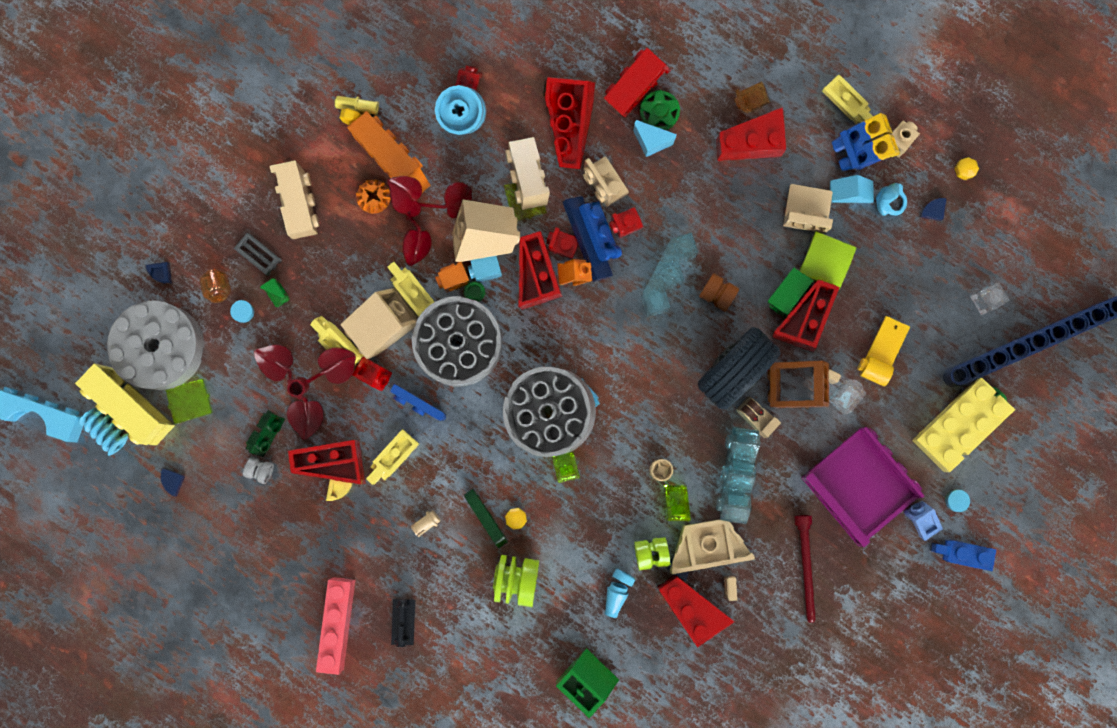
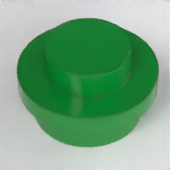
M471 281L464 288L465 298L480 302L485 297L486 291L480 282Z

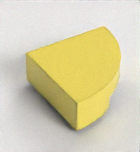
M330 479L326 501H334L344 497L350 491L353 483Z

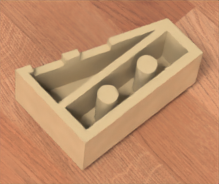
M534 137L509 142L505 155L507 163H511L513 168L510 171L512 184L516 183L518 190L514 191L516 203H521L522 210L547 205L550 192L549 188L545 187L544 170H541L540 156Z
M296 160L271 165V173H274L277 178L278 186L275 189L276 193L280 194L282 204L280 209L287 235L292 239L318 234L317 227L320 224L317 214L313 212L315 199L313 194L309 192L308 186H311L309 173H306Z

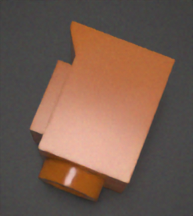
M572 259L566 261L565 264L557 263L559 285L572 282L573 286L592 281L591 263L586 262V260Z
M458 262L457 265L451 264L441 268L440 272H438L439 276L435 277L439 288H444L446 293L464 287L470 282L462 262Z

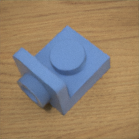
M923 501L913 504L904 511L905 515L912 520L919 537L924 541L943 530L935 510Z

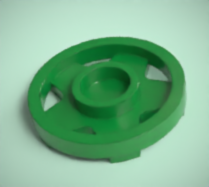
M658 90L648 94L642 101L640 116L643 123L668 130L678 121L680 105L672 94ZM654 97L653 102H647L650 98ZM676 110V116L673 118L671 113ZM644 112L649 114L648 121L644 116ZM659 122H662V123H664L666 126H656V125H657Z

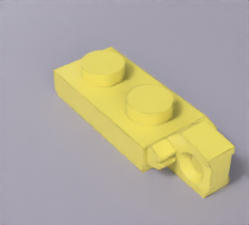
M840 75L836 76L823 88L822 92L854 123H861L873 117L869 113L871 111L868 106L869 103Z
M393 262L387 266L394 275L390 280L419 317L428 306L434 303V300L410 270H407L406 267L400 270L396 263Z
M323 316L315 318L310 324L318 333V341L326 350L330 348H344L353 352L356 355L355 365L364 356L332 322H328Z
M402 429L373 461L370 467L374 471L366 479L372 485H375L381 477L386 480L419 446V443Z

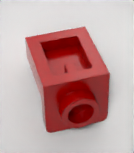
M466 65L465 68L458 70L455 86L460 85L472 88L477 92L483 73L478 72L476 67Z
M635 207L619 214H612L611 221L609 222L612 232L614 234L617 233L619 238L643 228Z
M556 227L554 233L550 231L546 244L549 245V252L571 260L574 258L578 247L575 236L561 232L560 228Z
M362 357L352 376L379 391H383L389 383L392 372Z

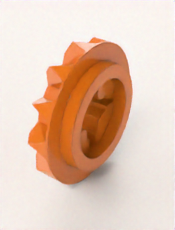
M376 179L366 180L365 183L359 185L358 192L356 193L357 203L360 208L371 214L384 211L391 200L389 188L384 182ZM367 191L371 193L378 191L376 195L380 201L375 199L369 201L370 197Z

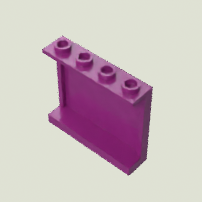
M867 427L859 428L801 477L856 545L863 548L870 543L869 539L913 501L924 497L919 483L907 476V469L891 457L893 455L891 450L885 445L882 446L877 440L878 435L875 431Z

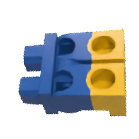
M879 113L848 130L840 132L841 136L832 141L836 153L843 150L847 151L848 156L839 160L842 171L861 170L876 162L900 154L894 136L890 135L893 132L886 115Z

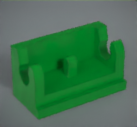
M793 267L768 300L769 308L786 319L812 288L814 280Z

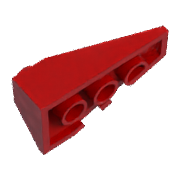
M547 77L545 102L549 110V121L553 129L554 145L559 167L581 169L593 108L595 82Z

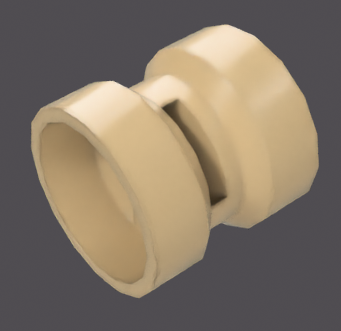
M659 459L652 462L649 472L656 481H667L673 475V466L669 461Z

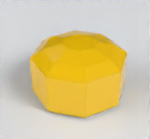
M344 108L341 109L339 118L343 123L351 125L361 114L355 110Z
M969 157L961 159L955 167L957 177L963 180L973 178L979 170L977 162Z
M520 508L510 509L505 516L506 525L513 530L521 529L527 522L526 512Z

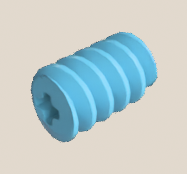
M93 408L87 411L78 423L84 426L86 432H90V436L96 439L98 445H102L104 451H108V456L113 455L126 444L129 434L121 436L124 429L118 428L115 430L116 426L113 423H109L112 417L109 415L103 417V413Z

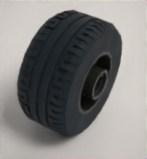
M752 327L736 343L729 345L715 359L713 366L698 381V388L705 393L704 395L707 398H710L709 400L713 403L715 402L718 408L726 410L759 382L763 374L780 356V348L773 344L774 342L768 339V336L765 333L763 334L759 328Z

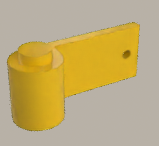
M885 316L866 358H862L858 365L859 375L881 386H886L893 375V362L910 326Z

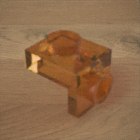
M762 81L744 90H735L737 96L734 98L739 110L742 109L746 113L771 103Z

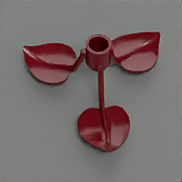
M397 176L387 179L393 208L397 212L406 215V220L410 221L416 229L407 231L403 239V255L408 266H413L424 259L432 245L430 234L424 230L420 231L421 228L413 220V217L419 215L421 207L447 208V215L450 218H457L462 201H472L471 187L462 182L450 184L444 193L446 204L441 205L416 201L422 195L421 183L416 178Z
M277 344L254 350L256 363L267 378L273 381H282L288 373L287 392L292 397H298L299 400L293 402L288 407L287 419L301 439L306 440L319 429L324 419V410L318 401L308 402V399L303 396L309 390V383L324 374L331 383L342 384L346 382L354 372L356 355L344 348H330L324 351L318 358V365L322 371L309 379L304 377L293 379L292 370L289 368L292 366L294 359L287 347Z

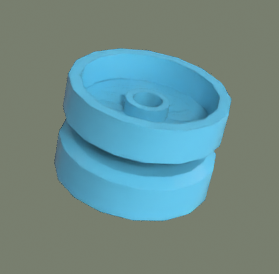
M460 85L444 90L438 97L435 106L436 119L441 127L449 133L457 135L470 134L478 130L485 121L487 112L482 96L474 89ZM460 107H464L465 111L462 112L463 115H461L458 111Z

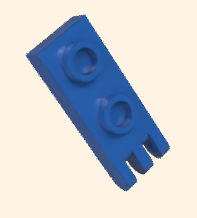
M394 384L390 390L391 393L395 394L393 399L403 405L407 401L413 405L412 410L423 416L427 413L439 421L446 419L445 413Z

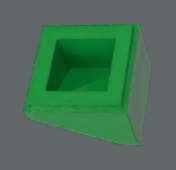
M272 278L260 286L267 293L275 307H280L290 300V297L276 279Z

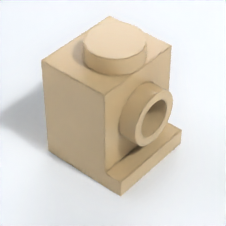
M903 120L895 128L893 134H890L894 136L900 154L897 155L898 158L906 152L920 134L917 132V126L910 121L906 123Z

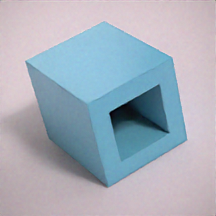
M497 256L470 260L472 265L468 266L471 279L475 278L477 282H484L502 277Z

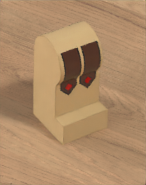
M747 397L736 409L763 438L769 437L781 424L777 418L768 413L751 397Z

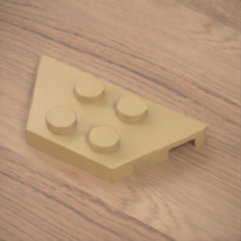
M727 518L683 525L671 564L670 574L754 560L755 557L747 549L743 539L735 532L733 525Z

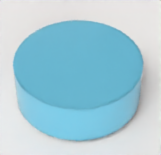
M239 300L232 305L230 313L234 320L246 323L253 318L254 308L247 301Z
M952 490L946 495L945 503L950 510L963 512L969 507L970 498L963 490Z
M618 568L612 575L617 580L631 587L635 582L633 576Z

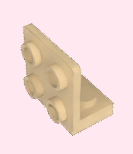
M606 156L594 164L589 158L585 160L583 177L589 186L592 184L596 192L594 194L600 203L604 202L606 207L629 193Z
M791 184L788 191L783 226L827 233L833 224V219H829L833 192Z

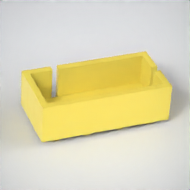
M94 363L75 383L81 389L79 392L85 398L92 399L97 403L95 407L101 413L112 417V423L116 427L129 433L128 438L137 445H158L175 425L131 384L128 383L124 388H121L126 381L112 367Z
M983 378L974 380L912 441L943 472H951L965 459L962 455H969L1015 409L1001 395L994 396L996 391Z

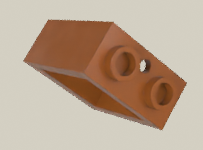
M777 362L768 369L767 376L770 381L768 402L770 407H829L828 362ZM814 368V400L781 401L780 369Z

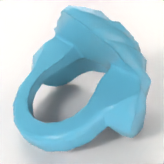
M890 184L883 187L877 194V210L881 215L890 214L897 216L904 212L907 206V197L903 192L902 184ZM900 195L903 200L902 207L894 211L889 203Z

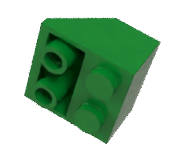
M586 648L556 680V687L590 718L606 701L619 679Z

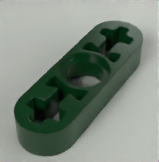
M471 489L465 493V499L495 545L501 548L507 544L506 537L476 491Z

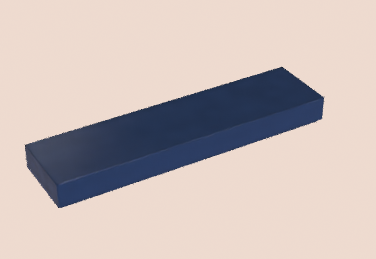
M583 196L564 200L562 203L584 260L591 263L592 281L610 278L613 276L609 263L608 261H600L598 259L579 207L585 204Z

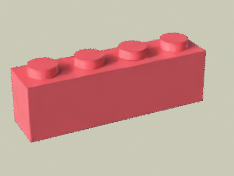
M335 577L328 580L316 672L339 675L344 670L355 580Z

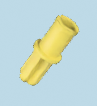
M337 96L335 108H348L361 113L367 111L369 114L377 115L379 102L362 100L360 97Z

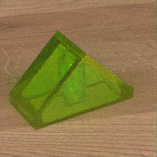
M573 451L552 457L558 483L580 478Z
M665 485L664 509L666 521L691 520L687 485Z

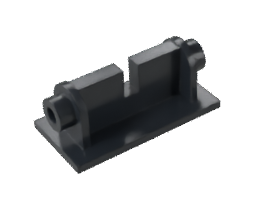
M393 599L391 645H397V647L414 645L416 600Z

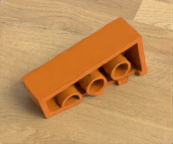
M366 111L347 127L355 140L372 158L374 157L376 163L385 173L387 172L390 178L397 176L416 178L421 183L422 193L431 186L421 170L423 167L421 162L415 156L411 158L408 155L410 152L402 142L399 145L396 143L395 140L397 138L389 129L385 131L382 128L384 124L376 115L372 117Z

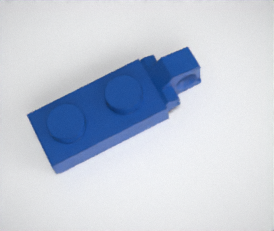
M946 540L945 545L932 543L931 552L943 554L942 560L946 562L993 571L996 549L953 540Z

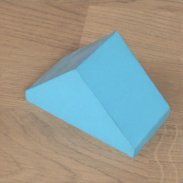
M636 120L633 129L646 157L672 146L677 135Z
M855 175L830 181V191L833 192L831 203L874 202L873 180Z

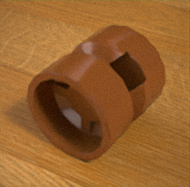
M713 273L699 297L708 303L713 301L715 307L726 312L740 288L730 282L725 284L724 278Z

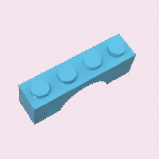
M4 386L3 390L0 389L1 420L16 422L22 415L34 411L44 420L46 435L66 442H78L83 428L78 423L82 417L79 415L80 411L67 407L65 410L59 409V404L47 400L45 403L39 402V397L26 393L24 396L18 395V390Z

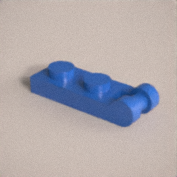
M600 202L581 205L579 210L598 259L600 261H607L610 258H620L622 254L621 248L614 241Z

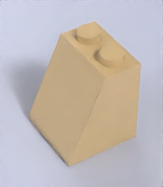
M463 200L452 231L455 261L463 262L512 253L515 244H518L520 240V232L517 231L518 220L514 215L513 208Z
M392 288L375 292L340 325L345 330L346 336L352 339L358 347V351L366 359L378 356L415 328L419 317L398 290Z

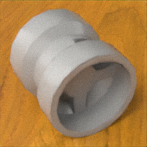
M251 456L245 465L243 476L249 479L255 478L259 483L266 484L271 477L274 464L261 462L259 458Z

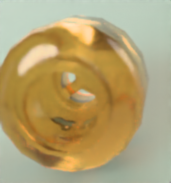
M211 269L200 277L201 292L205 299L213 303H219L230 295L229 278L223 271Z

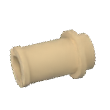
M433 510L431 512L427 511L423 518L411 525V528L420 537L433 526L437 527L440 518Z

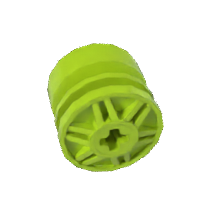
M501 555L494 575V602L501 601L503 592L506 593L505 603L509 604L512 595L516 594L518 605L533 607L539 560L525 558L520 568L517 567L516 557H512L511 566H506L507 555Z

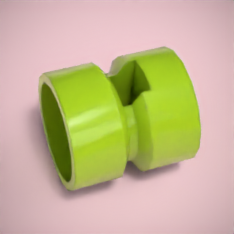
M666 537L654 538L651 543L647 540L634 542L639 571L651 569L653 565L657 567L670 566V555ZM651 551H656L657 554L652 556Z

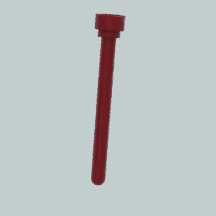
M812 515L794 516V525L797 526V530H800L806 617L809 623H814L816 615L809 529H811L810 525L813 524Z

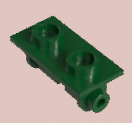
M270 410L263 413L256 425L262 430L260 433L256 430L252 432L246 442V449L252 454L264 457L275 436L280 431L285 418L275 415Z

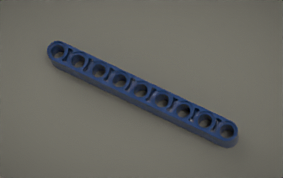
M1117 296L1098 302L950 367L943 373V380L950 387L965 385L1117 318ZM1112 303L1115 305V311L1112 309ZM1092 312L1096 314V320L1093 319ZM1073 320H1074V321L1076 322V324H1077V328H1076V329H1075V328L1073 327V325H1072V321H1073ZM1053 328L1057 331V338L1053 335ZM1033 337L1038 341L1037 346L1033 344ZM1014 345L1018 348V355L1013 352ZM994 354H996L999 358L998 364H996L993 360ZM974 363L979 365L978 373L973 368ZM955 371L960 375L958 382L953 377Z

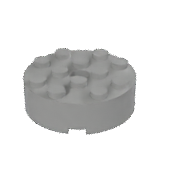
M454 296L434 302L421 313L414 328L412 348L419 366L431 378L448 386L463 387L481 381L492 372L501 355L502 336L495 317L484 305L475 300ZM456 336L463 338V343L460 347H454L451 344L452 339Z
M145 301L129 307L118 316L108 335L107 352L114 371L124 381L136 387L158 391L176 388L187 382L196 373L202 362L204 337L200 326L189 313L166 302ZM156 342H159V348L155 351Z
M538 367L523 373L513 382L503 404L504 424L511 439L516 445L527 452L541 457L563 455L578 448L590 435L596 417L595 401L587 384L576 374L555 367ZM548 405L553 409V414L550 418L545 414V409Z

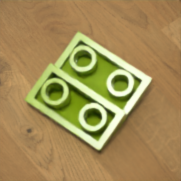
M815 231L799 271L818 281L819 279L841 287L852 262L856 247Z

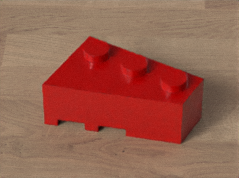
M648 48L645 50L641 49L634 57L635 62L631 67L627 66L620 73L619 81L616 84L612 83L605 91L607 95L604 99L624 117H627L644 99V95L650 88L654 89L658 85L656 81L663 73L667 75L671 71Z
M783 107L720 132L716 139L717 161L781 157L786 151Z
M538 231L520 237L518 307L524 310L563 297L542 232Z
M818 279L794 310L790 312L783 323L774 331L773 338L814 353L840 287Z
M359 440L288 451L290 470L293 474L366 484Z
M676 575L657 586V589L697 648L735 622Z

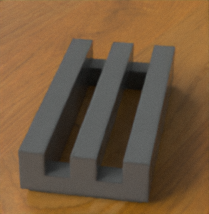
M248 232L233 248L268 277L271 274L270 272L277 267L276 265L282 261V259ZM250 239L274 260L270 262L246 241ZM244 245L248 250H250L253 254H255L258 258L265 262L268 265V267L265 269L262 265H260L257 261H255L252 257L245 253L241 249V247Z

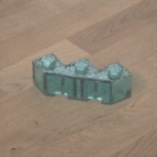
M692 232L672 238L667 245L641 296L647 318L667 312L671 308L665 290L682 285L684 277L679 263L694 259L699 253Z
M733 427L731 435H727L725 441V448L728 449L726 463L721 470L723 484L721 497L717 499L716 510L720 511V520L747 524L751 512V491L756 478L755 460L760 448V434L758 430Z

